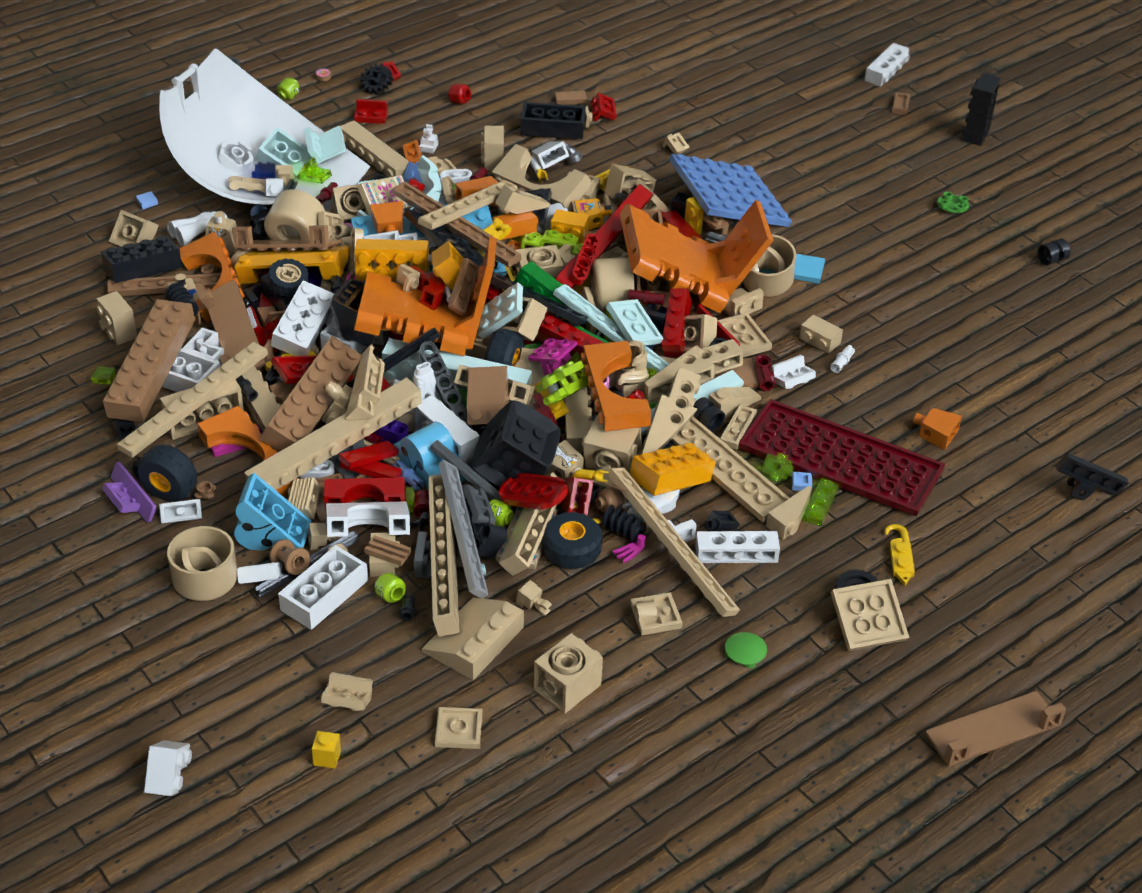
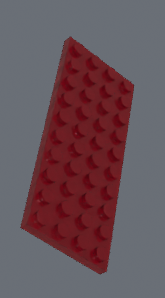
M772 399L767 402L738 445V448L799 472L811 473L812 477L914 516L919 514L946 465L945 463Z

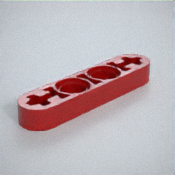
M587 234L581 245L569 275L570 281L575 285H582L589 274L601 242L596 234ZM584 251L589 252L591 256L586 255ZM579 262L584 263L586 267H582Z

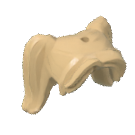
M633 340L629 342L632 352L631 367L622 368V371L625 373L618 377L617 385L640 383L648 379L649 374L646 368L648 353L641 341Z

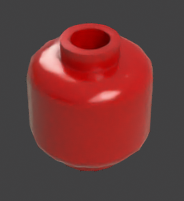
M453 84L448 90V97L452 103L466 104L471 98V90L466 84Z

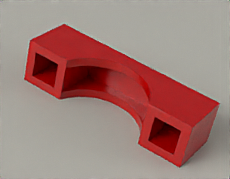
M688 288L670 289L662 340L665 357L679 358L684 354L685 318L690 316L691 298Z
M405 477L325 479V510L326 504L351 503L360 498H372L379 502H405Z

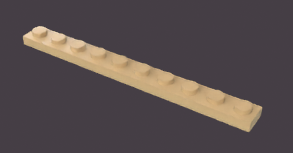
M252 342L117 443L118 450L133 458L268 355V350Z
M611 468L608 476L612 479L613 484L629 491L621 490L623 496L629 500L635 511L646 521V525L654 531L657 538L667 547L669 553L679 562L680 567L692 578V582L704 593V597L713 604L717 613L722 617L736 616L740 609L625 468Z

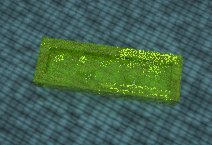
M824 478L820 479L805 510L802 521L822 526L839 489L838 483Z

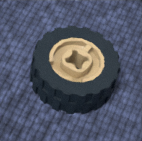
M287 258L277 260L269 268L268 285L275 294L282 297H294L302 281L308 282V270L298 260Z

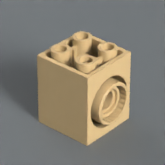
M357 185L333 188L331 195L333 210L335 214L344 216V223H351V218L356 217L359 210L369 215Z
M556 245L515 250L521 254L522 260L514 264L515 271H513V276H517L520 269L530 261L534 262L555 279L564 269Z
M597 415L594 422L591 421L588 434L584 435L582 439L585 467L596 469L610 465L611 468H625L629 473L633 456L639 455L642 448L641 427L605 432L603 424H599Z
M571 633L534 661V690L565 714L601 686L603 657L598 651L593 650L582 639L577 638Z

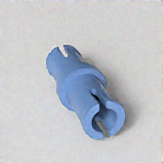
M401 460L396 461L400 466L398 468L402 469L401 477H405V483L411 485L415 491L421 490L417 484L423 488L425 482L416 475L415 470L407 467Z

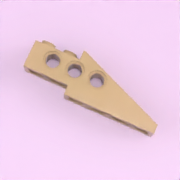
M733 339L702 349L696 345L645 382V398L647 401L660 398L661 395H668L673 378L679 367L700 375L698 383L703 384L714 379V374L742 366L743 350Z
M679 367L673 378L668 396L661 395L651 419V426L648 428L639 455L662 449L692 419L697 411V408L693 407L696 401L693 396L694 393L697 394L701 385L698 383L700 375Z

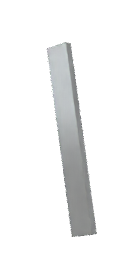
M443 460L439 463L469 592L480 598H485L488 596V591L458 469L456 466Z

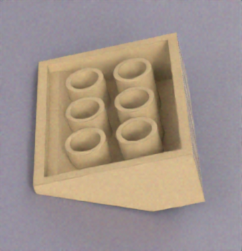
M473 597L459 611V633L440 637L436 634L422 648V652L474 680L524 628V611L507 601Z

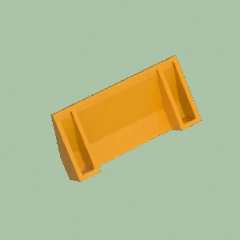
M339 245L327 250H318V248L302 250V248H298V250L288 251L287 248H282L279 251H272V249L257 251L256 249L239 256L234 267L240 284L257 283L263 268H270L274 262L285 258L298 260L305 266H319L323 280H330L332 276L336 279V275L341 278L350 255V245Z

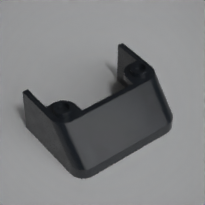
M350 278L333 295L330 306L341 336L369 347L375 335L354 330L365 284Z

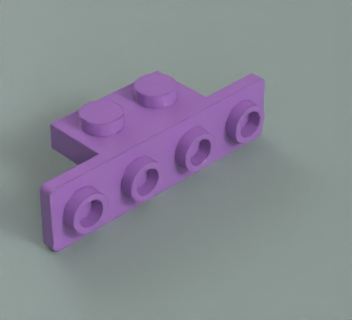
M116 462L111 475L115 483H104L102 490L120 512H139L146 522H151L156 511V505L122 463Z

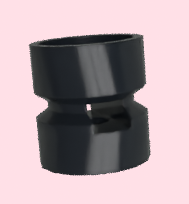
M1063 238L1042 244L1037 250L1039 260L1046 266L1068 259L1071 253L1068 242Z
M701 397L695 401L693 407L697 408L694 417L711 432L717 430L725 420V413L706 397Z

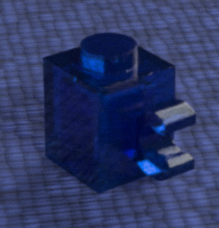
M258 162V164H255V171H252V178L265 180L266 178H276L275 164H270V162L261 164V162Z

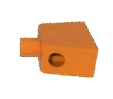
M403 201L370 205L371 219L377 234L397 230L399 234L403 232Z
M933 408L927 416L916 413L913 423L921 426L919 433L921 438L945 450L958 432L962 416Z

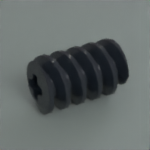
M182 283L171 284L166 289L165 298L167 301L192 304L194 317L198 314L199 307Z
M611 504L608 507L603 518L604 529H610L612 533H617V535L623 536L627 540L630 539L631 542H636L639 534H645L647 525L645 522L641 525L642 518H637L634 521L635 515L631 514L628 518L627 511H624L621 515V508H617L614 512V505Z

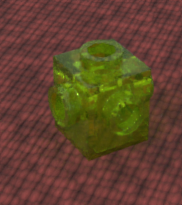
M777 452V456L767 453L762 472L770 474V479L781 482V478L787 480V477L792 475L794 469L793 461L788 460V455Z

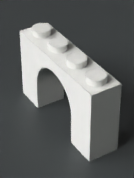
M407 502L326 504L327 537L348 536V528L360 524L385 526L388 528L389 535L410 534V514Z

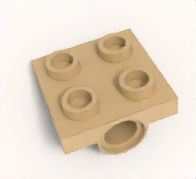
M325 211L318 212V225H328L329 239H340L350 236L352 228L344 224V216Z
M671 592L631 599L630 605L641 635L682 628L683 623Z

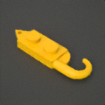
M892 524L886 527L884 534L888 535L890 530H896L901 535V538L893 539L889 547L893 577H897L906 586L910 578H914L915 573L911 543L909 542L907 529L899 524Z

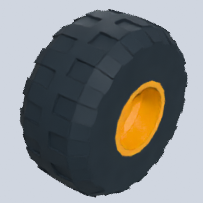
M501 328L496 330L489 340L484 360L515 367L516 363L520 360L522 347L524 348L523 337L517 332Z
M155 445L138 462L140 481L152 495L167 502L182 501L197 485V470L194 467V463L178 448L170 445Z
M565 512L556 515L547 523L542 537L543 552L546 558L556 566L564 569L584 568L597 560L601 553L602 530L595 520L583 513Z

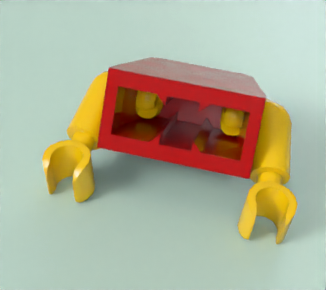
M578 469L571 478H566L565 483L568 487V493L561 501L564 511L588 515L593 480L607 483L608 480H603V475L605 473L609 474V472L604 470ZM597 518L593 519V520H595L597 523H601V521H600L599 519H597Z

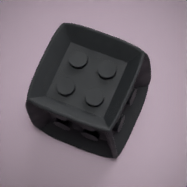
M516 400L510 401L489 421L482 432L473 456L472 468L480 476L499 488L507 479L511 477L515 479L521 473L545 475L557 451L560 428L549 418L528 405Z

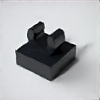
M258 221L252 228L253 240H266L267 233L261 230L263 224Z

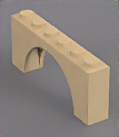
M517 144L511 148L492 171L496 181L506 180L517 185V189L521 191L551 188L550 205L561 203L568 211L572 209V201L580 200L592 185L587 174L576 169L565 178L551 184L539 185L527 181L525 177L526 170L532 157L527 148Z

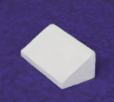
M200 499L159 504L161 524L202 519Z
M274 562L239 567L237 569L238 582L242 584L278 579L283 563Z

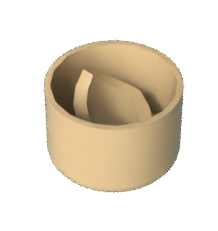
M294 189L282 191L277 196L265 218V231L271 240L310 239L309 226L318 225V212L325 211V209L315 197L306 192Z
M771 234L773 238L772 244L742 281L744 287L750 292L760 288L764 292L763 297H774L783 294L792 286L795 277L796 250L787 239ZM772 269L777 273L765 274L760 273L759 270Z
M629 257L595 259L590 269V289L596 308L604 314L609 302L625 301L629 297V289L634 290V276Z
M210 526L193 527L179 533L170 542L167 557L174 588L180 595L194 601H209L225 595L232 589L238 576L233 540L225 531ZM210 568V570L207 571H199L201 569Z

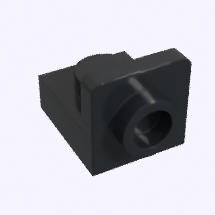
M712 510L704 527L707 531L737 530L740 523L730 511Z

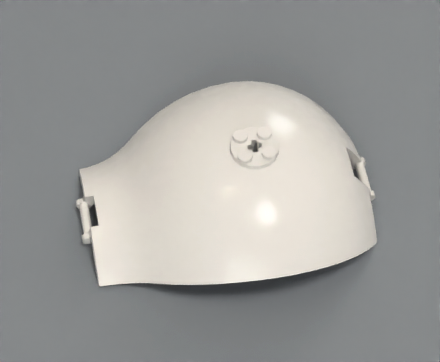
M216 48L213 49L199 67L196 64H191L185 72L178 77H174L172 79L174 88L160 91L159 111L162 131L166 143L178 164L188 175L207 189L235 201L273 205L277 196H266V193L261 190L247 191L245 188L231 190L228 183L230 176L265 180L266 178H277L275 169L268 167L256 158L258 148L276 127L306 147L305 128L310 127L318 135L324 133ZM191 76L194 93L185 99L183 81ZM346 148L345 152L319 164L313 160L299 178L294 177V181L298 182L295 190H300L316 197L331 182L337 183V187L356 185L370 166ZM332 200L326 201L322 205L326 212L331 210Z

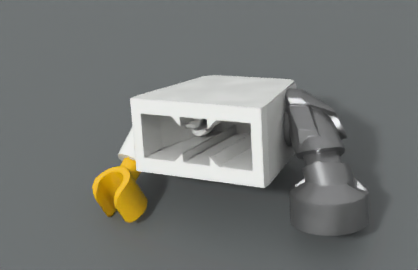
M552 141L531 151L532 160L530 164L535 173H537L539 182L542 183L541 178L548 180L546 171L542 169L565 158L568 164L578 162L582 159L580 151H577L574 147L572 148L570 144L564 141Z

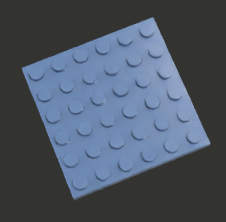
M671 154L670 162L707 215L740 220L752 203L757 200L762 204L768 224L790 227L792 221L788 214L776 201L774 195L770 193L753 167L749 165L741 166L736 163L729 164L723 161L717 162L711 159H699L695 156L687 157L682 154Z

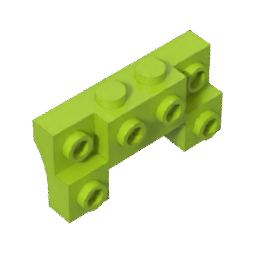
M546 230L544 235H540L537 232L525 234L521 249H525L527 245L534 247L556 245L559 250L564 244L571 245L572 255L576 256L582 244L578 243L579 237L573 234Z

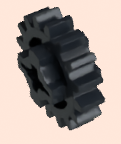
M375 63L374 67L369 65V69L364 68L365 73H361L360 81L365 92L369 91L370 94L376 92V95H378L379 91L384 93V89L389 90L388 85H392V80L394 79L388 66L384 67L382 63L378 66Z

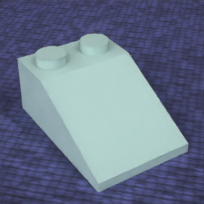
M278 127L258 148L256 156L258 160L273 169L276 168V165H293L294 175L297 178L301 176L314 160L308 153L306 146Z

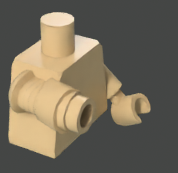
M330 381L325 391L334 401L322 416V421L325 422V425L347 412L352 388L345 384L342 388L338 383Z

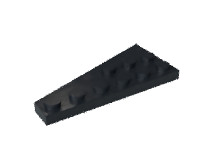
M413 208V210L405 209L403 215L435 245L440 247L449 241L463 258H468L477 265L482 266L485 253L463 240L460 235L452 233L443 226L430 230L418 224V218L424 216L423 212L416 208ZM495 260V265H494V268H495V269L497 268V265H498V263H499V262H497L496 260Z

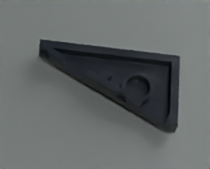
M551 188L524 191L542 197L548 203L551 201ZM549 207L531 211L537 216L538 227L541 229L545 228Z

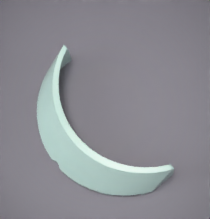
M422 155L417 168L422 183L425 185L423 193L438 202L441 193L438 169L433 162ZM359 210L357 212L356 217L368 215L365 214L362 210Z

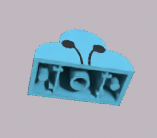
M437 421L393 444L399 449L397 456L407 467L415 470L416 475L425 482L424 486L428 490L429 476L441 474L439 463L443 461L442 458L430 449L431 445L438 440L458 456L455 453V445L451 434L442 423ZM459 473L461 483L466 481L467 479Z
M252 473L245 482L236 508L238 522L234 536L242 546L250 550H267L282 539L290 540L294 544V548H304L309 523L312 521L257 474Z

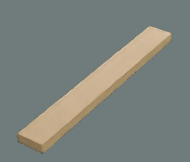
M503 180L419 217L418 224L433 230L495 202L504 185L515 189L518 186Z

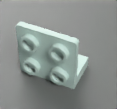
M340 126L320 135L316 131L313 132L310 127L304 129L308 153L317 164L346 151Z

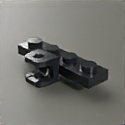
M1067 453L1055 465L1058 472L1070 476L1067 479V485L1073 487L1071 496L1079 500H1085L1096 491L1094 487L1117 495L1129 484L1126 477L1070 453Z

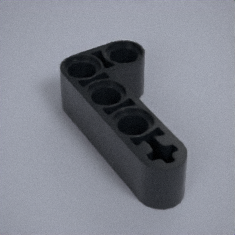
M464 497L478 554L480 557L492 559L505 543L508 533L506 527L490 523H473L472 511L467 498Z

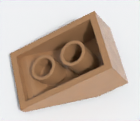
M507 366L469 368L468 425H487L509 403Z

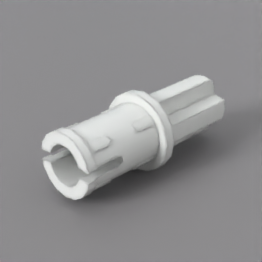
M851 345L845 347L842 352L836 355V360L830 365V369L834 373H840L842 368L850 362L855 349Z

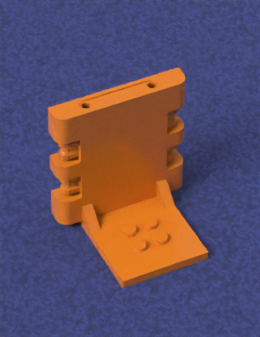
M757 200L752 203L724 241L712 244L696 236L691 238L679 233L678 227L667 222L663 224L657 223L650 219L649 213L630 204H626L619 213L632 273L650 281H653L656 276L661 277L663 280L669 281L671 289L688 288L690 292L699 296L701 305L719 313L722 312L728 303L729 297L773 242L762 204Z
M489 237L483 264L479 266L477 282H475L465 315L460 316L448 308L449 303L446 300L445 294H443L440 307L432 310L419 303L422 292L418 289L405 292L403 291L404 286L402 284L391 282L392 277L368 272L354 330L379 336L380 330H391L404 335L402 342L410 343L430 329L436 328L440 337L433 342L440 344V351L464 356L466 348L472 350L494 270L497 238Z

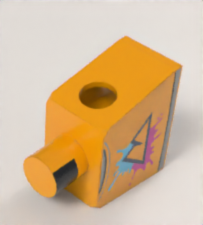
M597 198L572 201L573 212L589 215L588 230L602 226L604 224L603 216L612 215L611 205L601 207Z

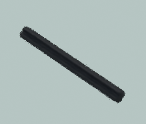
M436 328L430 329L382 360L385 364L384 372L420 350L422 343L426 341L432 342L439 338L438 330ZM355 378L346 385L353 389Z
M351 531L348 533V536H342L311 554L308 568L326 554L329 547L341 543L347 548L358 542V534L355 531ZM285 569L280 573L278 579L266 580L255 586V593L258 597H263L299 575H292Z

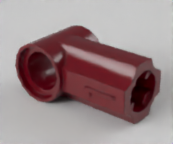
M764 354L756 356L754 369L759 388L763 391H770L776 385L771 368V358Z

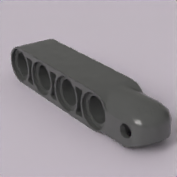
M430 341L422 343L420 346V359L422 363L429 362L431 368L434 366L441 368L439 371H434L435 387L441 401L459 419L467 424V409L436 345ZM426 350H431L433 353L431 355H426L423 352ZM447 382L449 386L441 387L440 383ZM450 398H455L457 402L451 404L448 402V400Z

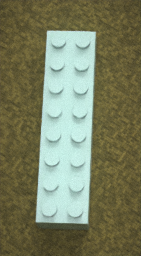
M389 338L382 352V360L409 343ZM438 349L454 381L459 364L469 367L507 366L508 379L531 385V370L470 356L457 355ZM420 350L384 372L383 377L386 380L397 379L400 381L408 378L413 383L416 366L422 364ZM426 350L423 353L426 355H431L433 352L431 350ZM439 366L432 367L434 371L441 370ZM447 382L440 383V386L448 387L449 384ZM456 384L458 389L468 390V387Z

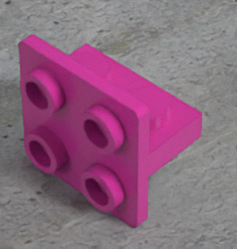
M547 339L544 341V344L533 351L528 359L529 361L540 362L544 376L572 360L570 351L577 346V342L568 339Z

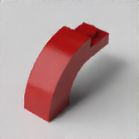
M411 266V268L420 272L417 289L422 294L419 303L432 310H436L442 302L445 290L444 281L433 272L427 273L416 266Z

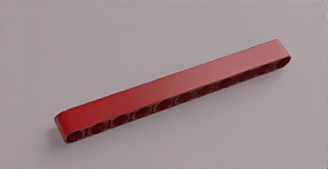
M639 184L595 233L601 242L594 260L599 259L623 232L619 213L624 206L630 204L642 210L653 196L651 191ZM584 251L586 255L591 256L589 252ZM577 255L556 277L558 282L562 285L566 284L572 289L575 287V284L570 281L569 275ZM579 262L582 267H586L584 263Z

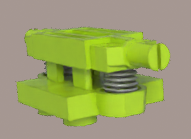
M571 361L540 379L541 383L535 386L537 391L542 392L547 389L552 392L543 399L545 405L555 404L588 385V376L580 378L577 374L578 371L585 367L582 361L575 364ZM568 377H570V378H571L570 380H572V381H570V382H572V383H570V384L568 383V381H567V379H566V378H568Z

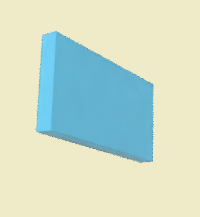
M796 254L794 279L820 283L825 258ZM772 269L759 270L760 273L765 274L777 273Z

